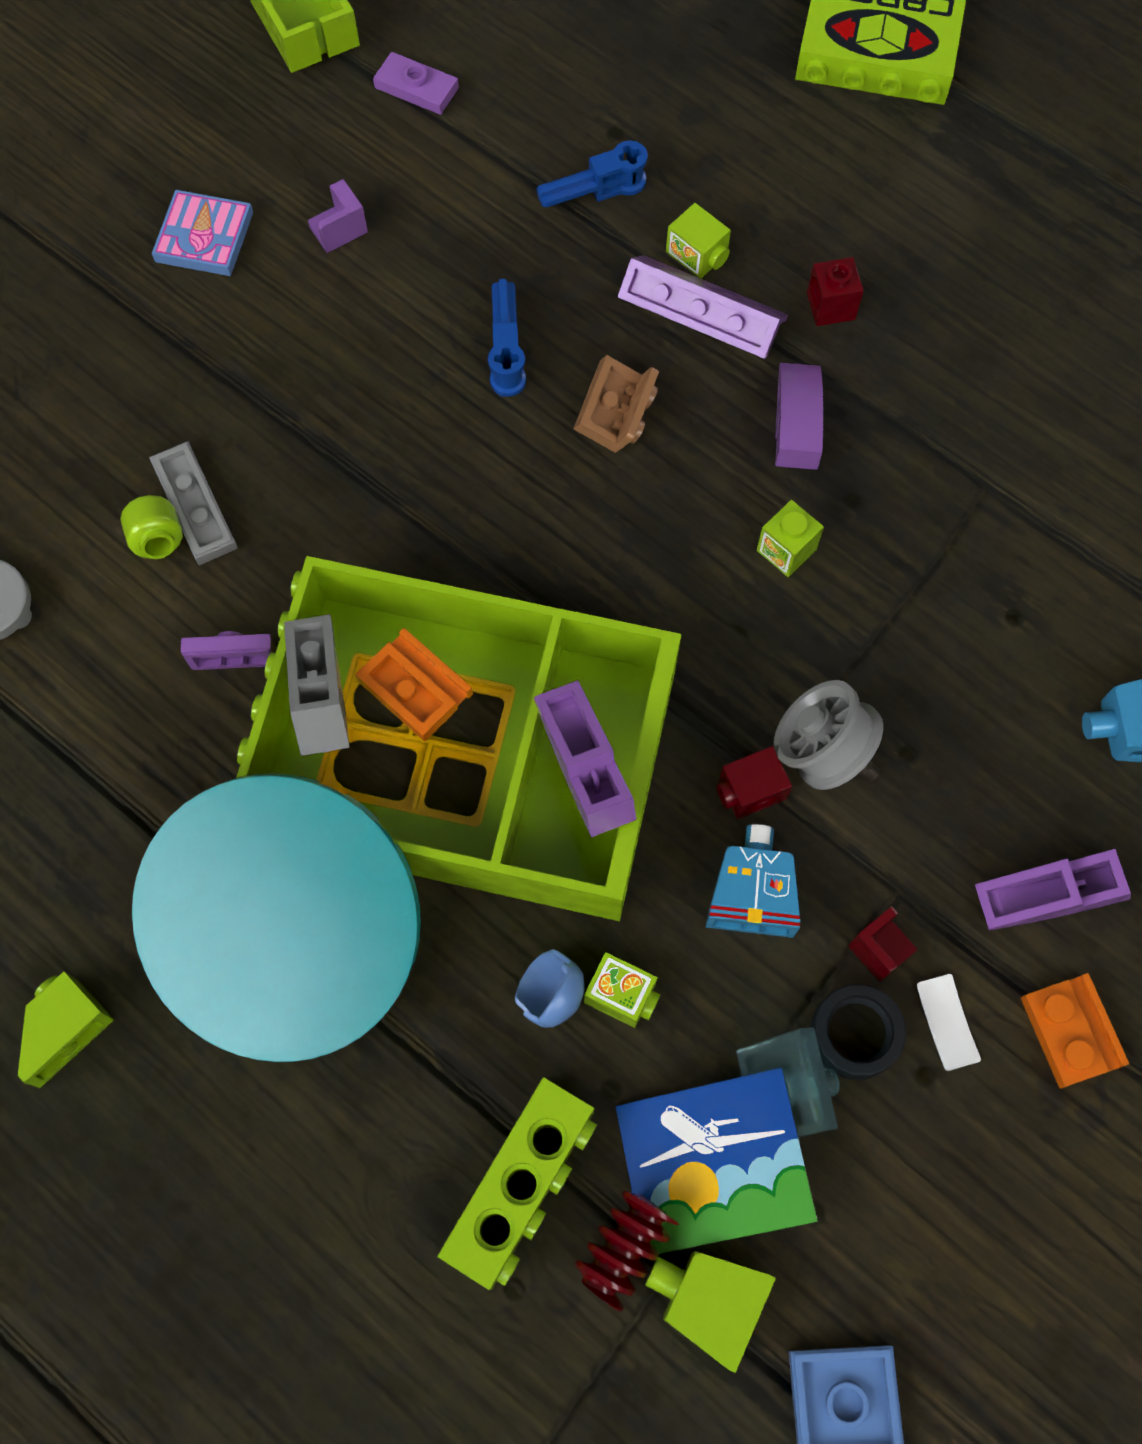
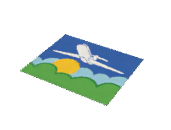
M782 1067L615 1106L632 1193L643 1195L680 1223L678 1226L667 1222L663 1223L671 1237L668 1243L652 1239L651 1242L659 1254L818 1222Z

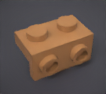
M609 355L603 357L598 364L573 429L615 453L628 443L634 444L639 439L645 426V422L641 420L644 411L652 404L656 397L658 387L654 386L659 371L651 367L641 375Z

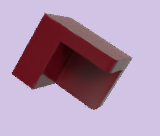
M893 906L862 930L848 945L879 982L918 950L892 921L899 914Z

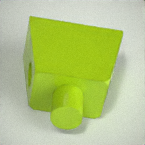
M695 1251L692 1252L684 1270L658 1257L649 1273L645 1286L671 1299L663 1316L664 1321L722 1366L736 1373L776 1278L769 1274Z

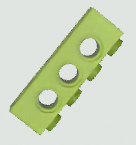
M543 1077L437 1257L488 1290H492L496 1282L505 1286L520 1261V1258L513 1254L523 1235L532 1240L547 1214L539 1208L549 1190L558 1195L572 1170L565 1162L573 1148L576 1146L583 1151L598 1124L590 1120L594 1114V1108ZM543 1128H553L562 1137V1145L554 1154L543 1155L534 1147L535 1135ZM519 1171L529 1172L536 1179L537 1185L534 1194L525 1200L513 1198L508 1191L510 1178ZM491 1216H503L510 1225L509 1237L503 1244L491 1246L483 1238V1224Z

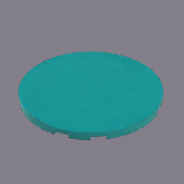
M279 773L255 774L223 782L198 794L175 811L158 830L144 854L135 881L132 903L133 932L142 966L152 987L174 1016L195 1034L223 1050L255 1060L272 1062H294L330 1054L351 1044L373 1028L389 1011L402 992L416 960L421 926L420 903L410 866L400 846L394 843L387 831L378 822L379 819L348 794L344 795L311 778Z

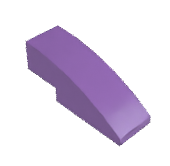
M780 363L775 466L818 469L823 449V383L821 366Z
M577 680L534 696V701L546 733L590 836L594 837L637 820L633 797L615 763L613 749L579 681Z
M1116 849L1073 861L1064 859L975 884L989 930L1070 915L1130 900L1131 892Z

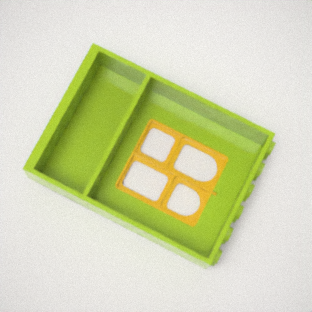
M306 556L302 571H296L291 584L293 600L289 612L284 611L279 620L278 636L280 641L276 653L271 652L266 661L265 678L267 682L263 695L258 694L252 705L251 719L254 723L250 736L242 739L238 749L237 762L240 764L236 778L269 773L297 775L317 780L320 784L326 785L344 795H350L379 819L378 822L387 831L394 843L400 846L414 876L620 922L675 675L681 634ZM331 614L349 743L358 740L373 741L409 749L417 754L408 792L403 800L395 801L354 792L343 787L337 781L334 774V761L341 749L301 756L290 714L284 622ZM405 628L470 685L473 692L498 697L503 700L504 708L495 742L489 747H482L432 735L424 742L404 723L399 727H390L365 720L356 712L354 706V693L360 684L355 674L388 642L392 643L400 635L399 632ZM577 680L613 749L615 763L633 797L637 819L594 837L590 836L534 701V696ZM441 757L482 765L486 769V777L478 808L472 816H463L431 809L425 805L427 789L437 759Z

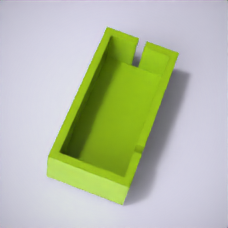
M250 0L291 73L322 61L321 55L327 53L330 58L360 46L354 10L348 0Z

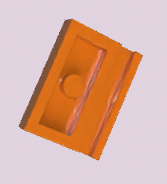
M403 628L399 632L400 635L392 643L388 642L355 676L364 688L425 742L458 710V706L466 698L469 699L473 695V691L470 685L409 631Z
M1089 973L1034 991L1020 998L1059 1089L1129 1065V1061Z

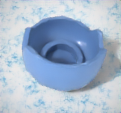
M551 949L546 951L529 965L522 976L515 994V1003L524 1011L523 1015L532 1023L544 1028H553L567 1021L580 1007L585 992L583 972L575 962L558 950Z

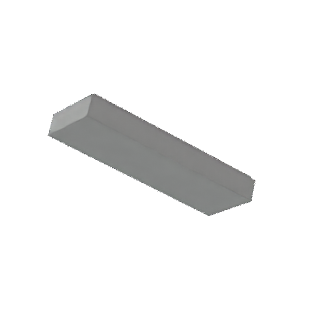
M184 442L149 457L168 500L176 509L182 531L198 565L238 549L189 442Z

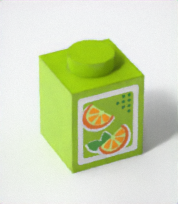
M694 203L668 226L666 252L698 278L702 279L710 270L719 269L727 260L730 253L728 246L731 230L698 204Z
M790 500L762 527L756 551L784 575L789 577L817 550L824 526L793 500Z
M605 952L584 994V1003L635 1028L640 1017L649 1021L661 994L653 991L658 977Z

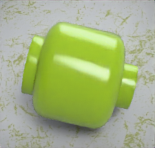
M141 496L129 502L122 511L120 518L127 545L135 555L142 558L161 559L170 555L180 545L183 537L182 527L176 509L169 500L161 496Z

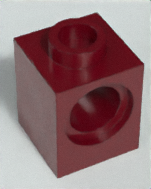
M854 257L813 264L807 296L816 326L856 319L864 290Z
M773 746L724 765L719 777L720 783L716 784L721 803L725 809L732 808L737 820L787 800L792 789V784Z

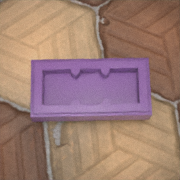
M394 52L389 54L373 78L376 89L439 115L443 113L459 88L458 78Z
M225 631L214 637L181 638V654L192 670L265 667L269 654L271 652L276 653L277 646L271 634L243 635L239 632Z

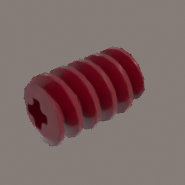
M625 1190L621 1195L629 1206V1210L624 1211L613 1207L610 1210L611 1215L618 1224L616 1229L600 1225L598 1228L606 1244L601 1246L589 1242L586 1245L595 1259L593 1263L578 1259L574 1263L583 1276L581 1279L582 1283L602 1301L620 1312L623 1311L624 1306L616 1293L632 1296L636 1291L628 1275L644 1278L647 1275V1270L639 1258L657 1260L659 1257L658 1251L651 1242L652 1239L668 1243L671 1239L663 1223L680 1225L678 1221L643 1195Z

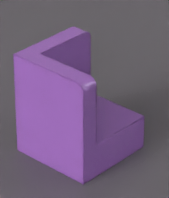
M344 179L330 185L334 207L308 220L311 231L326 253L368 233L363 206Z

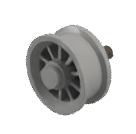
M840 680L826 681L806 691L789 707L777 727L774 737V749L778 759L788 767L798 768L801 778L812 788L819 790L832 789L848 782L857 774L865 781L872 782L880 773V769L870 760L875 755L882 739L883 720L880 713L874 707L867 703L859 702L857 692L848 683Z

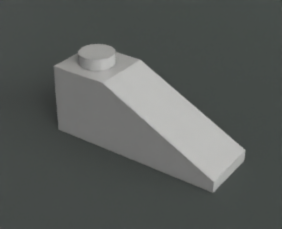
M331 614L284 622L290 714L301 756L350 748Z

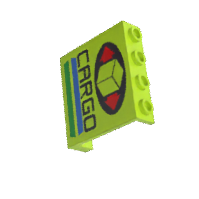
M811 0L795 80L945 105L954 75L966 0Z

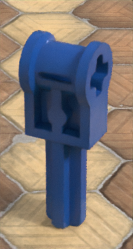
M629 140L619 143L614 150L590 157L588 170L539 185L537 187V196L541 206L550 207L590 193L594 194L597 202L620 194L628 196L638 194L646 185V174L643 168L648 160L647 149L641 143ZM633 176H636V177H635V183L632 184V183H633Z
M499 279V282L493 283L491 287L493 348L488 355V365L491 370V388L501 396L511 397L516 396L525 388L526 374L523 370L525 355L518 345L515 284L507 282V279Z

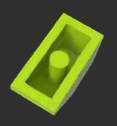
M66 972L45 980L36 989L34 994L36 997L25 1008L18 1077L24 1083L37 1088H41L114 1021L112 1016L84 985Z

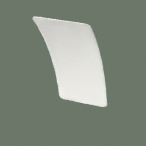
M946 974L918 982L917 988L924 1013L945 1070L950 1071L980 1062L981 1057L967 1024L953 976Z

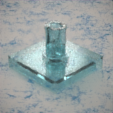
M814 1027L800 1028L736 1050L742 1077L782 1067L798 1139L838 1129L831 1097L839 1092V1078L833 1069H824Z

